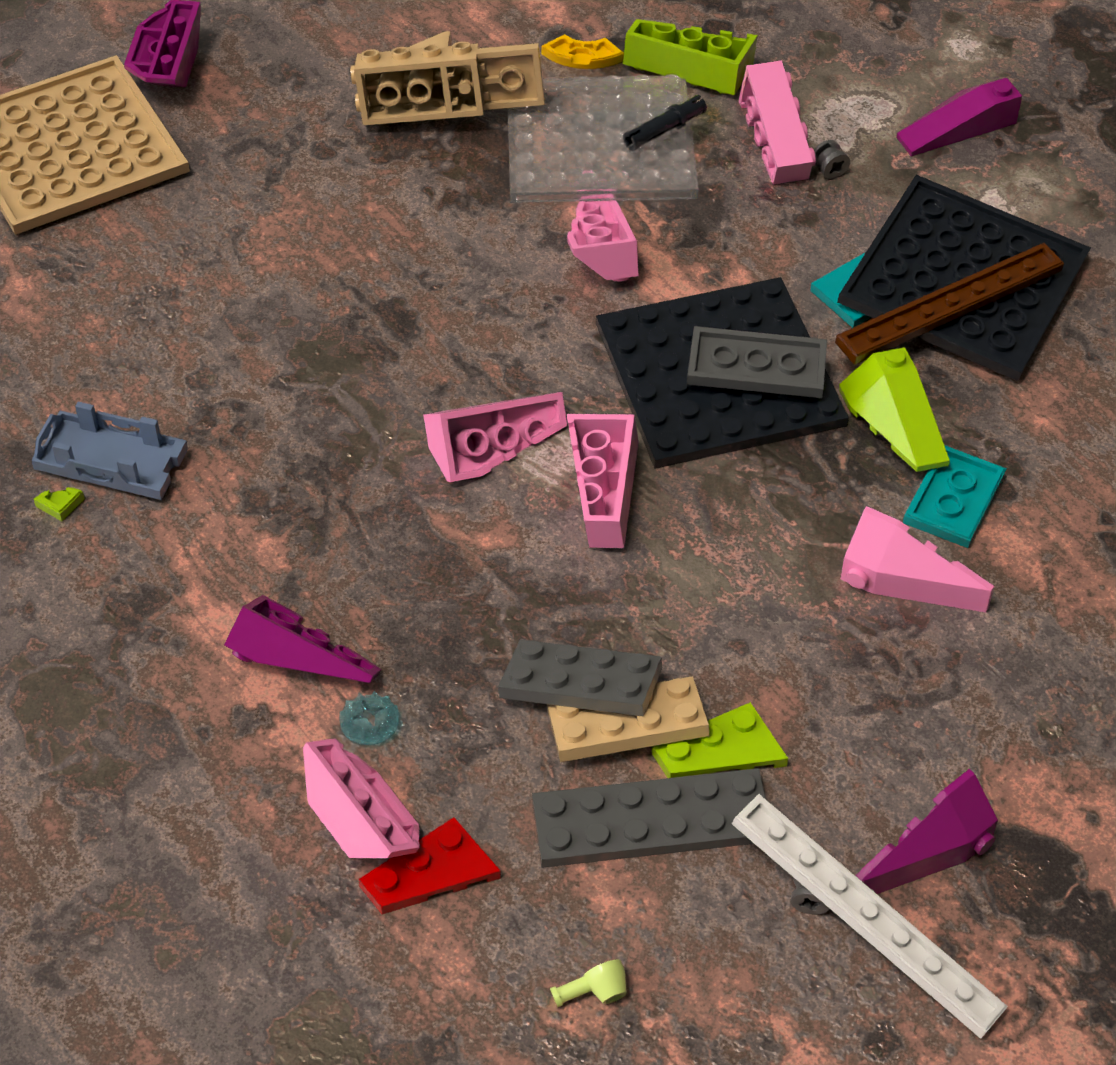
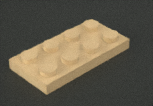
M693 676L656 683L644 716L547 704L560 762L709 736V724Z

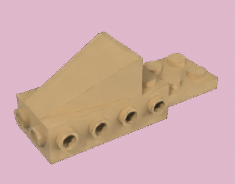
M446 31L410 47H397L392 51L379 52L375 49L363 51L361 54H357L355 65H352L350 68L352 84H356L358 94H355L356 110L361 112L363 125L473 117L484 115V110L545 105L539 43L479 48L478 43L470 44L465 41L452 45L450 31Z

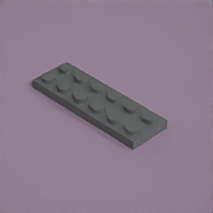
M759 768L532 793L541 867L754 844L733 826L732 822L758 794L765 798Z

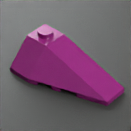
M1008 78L963 89L899 131L896 138L910 156H915L1017 124L1022 95Z
M264 595L242 607L224 646L233 650L232 654L245 662L254 661L261 664L368 683L375 679L381 671L379 667L349 647L343 645H336L334 647L329 643V634L321 629L315 630L301 625L302 616Z
M968 769L944 788L933 799L936 806L922 821L915 816L906 825L907 829L899 838L897 846H894L892 843L887 844L855 876L872 891L879 894L964 863L976 853L982 855L987 852L995 842L996 838L993 835L998 819L973 771Z

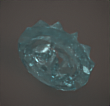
M375 691L371 695H362L359 692L355 699L346 700L343 710L339 712L340 728L343 734L352 742L361 745H376L386 741L396 732L399 725L397 705L391 702L388 695L382 697ZM364 710L370 711L372 715H375V726H372L371 722H368L363 717Z

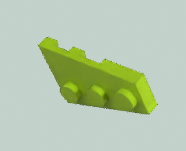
M751 702L708 720L709 736L652 746L651 752L667 778L711 774L734 769L747 770L765 765H773L774 768L787 767L788 757Z

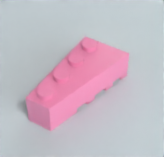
M782 60L747 65L739 97L741 108H747L746 121L748 126H754L756 145L763 146L762 159L773 185L809 179L812 166H815L816 163L814 149L812 147L809 148L807 143V126L805 122H801L799 117L800 106L798 98L793 97L791 92V75L789 72H785Z
M567 414L589 548H624L639 443L635 415Z

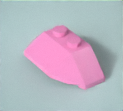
M336 739L306 742L303 747L308 804L349 858H391L416 853L419 849V824L381 775L357 755L344 750V745Z

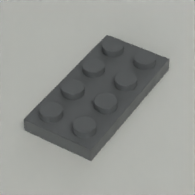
M694 326L687 384L822 398L827 339Z
M520 640L498 685L499 698L644 716L662 670V657L642 653L545 643L534 640Z

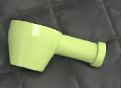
M621 960L607 961L590 969L583 977L557 988L554 986L550 988L557 1007L563 1006L564 1002L590 991L603 1004L613 1003L627 994L625 970Z

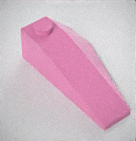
M562 392L423 415L429 450L448 482L481 477L500 463L517 456V453L532 444L539 443L567 426Z
M866 506L845 554L841 580L855 588L863 589L872 594L987 612L994 589L991 583L959 561L949 562L935 552L938 548L936 545L928 540L923 544L907 533L910 527L900 520Z

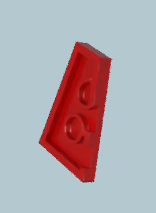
M453 817L419 839V849L416 853L392 857L358 880L359 887L379 912L386 914L428 901L429 896L452 890L455 893L467 889V885L485 879L488 883L501 879V871L457 819Z

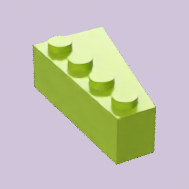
M636 19L626 33L623 64L632 66L637 70L657 73L665 78L689 82L693 86H703L717 90L722 94L735 95L743 83L746 66L754 65L758 35L747 34L746 39L732 37L731 31L720 30V35L707 34L702 32L701 27L691 26V28L677 30L675 24Z

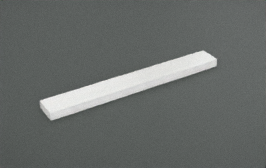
M760 794L734 818L733 826L979 1038L985 1035L1008 1007Z

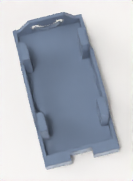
M77 402L75 406L77 414L61 410L58 415L50 414L36 438L35 453L31 460L35 470L162 500L171 483L170 469L180 466L188 450L186 440L160 434L158 420L141 417L139 421L101 411L95 412L94 405ZM105 420L112 421V424L121 428H131V426H133L136 428H140L139 432L137 430H121L112 426L111 424L107 425ZM47 439L45 444L41 446L42 441Z

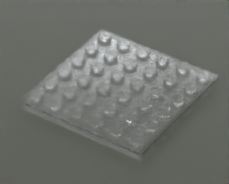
M674 74L666 76L543 78L545 105L508 108L510 203L698 199L699 188L691 120L686 122V126L680 129L674 128L642 145L635 151L629 150V147L633 144L626 147L623 141V134L625 132L635 129L641 124L668 111L667 108L673 104L679 105L687 101L686 78Z

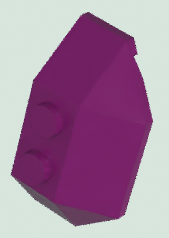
M170 0L165 4V8L154 12L141 22L136 28L124 63L125 70L147 83L186 88L199 47L201 3L197 1Z

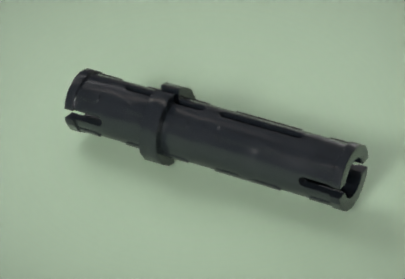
M695 95L679 105L673 104L667 108L668 111L656 116L635 129L625 132L623 134V141L626 147L633 144L629 147V150L635 151L642 145L674 128L680 129L686 126L687 121L707 111L704 99L696 102L701 96Z

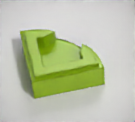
M67 487L66 490L51 493L49 490L44 491L34 498V503L37 508L63 521L85 500L83 491Z

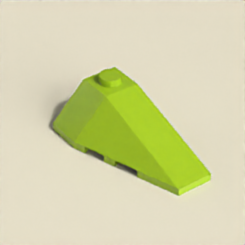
M905 347L873 353L839 384V391L849 411L856 417L862 416L870 424L869 429L875 435H883L891 443V449L916 472L949 466L950 459L920 376Z

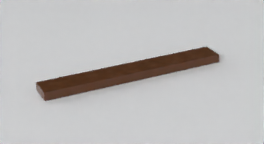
M1042 243L844 331L836 336L835 343L849 360L856 365L869 358L873 353L889 350L1059 273L1063 269L1064 262L1045 243Z

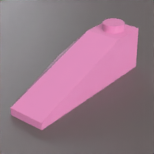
M612 191L581 195L576 208V218L571 223L572 230L567 235V242L573 255L606 280L621 282L628 280L629 277L638 276L637 240Z

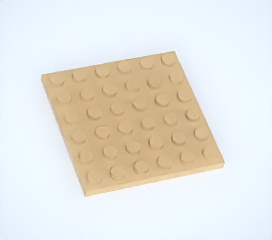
M117 55L0 95V210L15 235L190 172L188 161L128 71L125 70Z

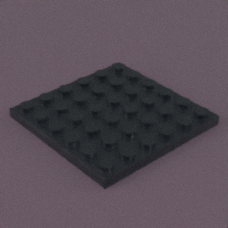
M916 174L839 293L837 303L876 318L1045 243L1064 262L1061 272L917 336L931 344L1019 381L1085 263L1091 247Z
M781 277L596 315L597 329L630 410L635 415L637 427L654 469L848 426L849 416L826 369L822 398L687 384L694 326L810 338Z

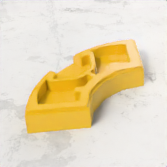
M564 34L541 46V54L549 60L560 65L578 69L609 67L623 62L624 52L607 38L596 41H580Z

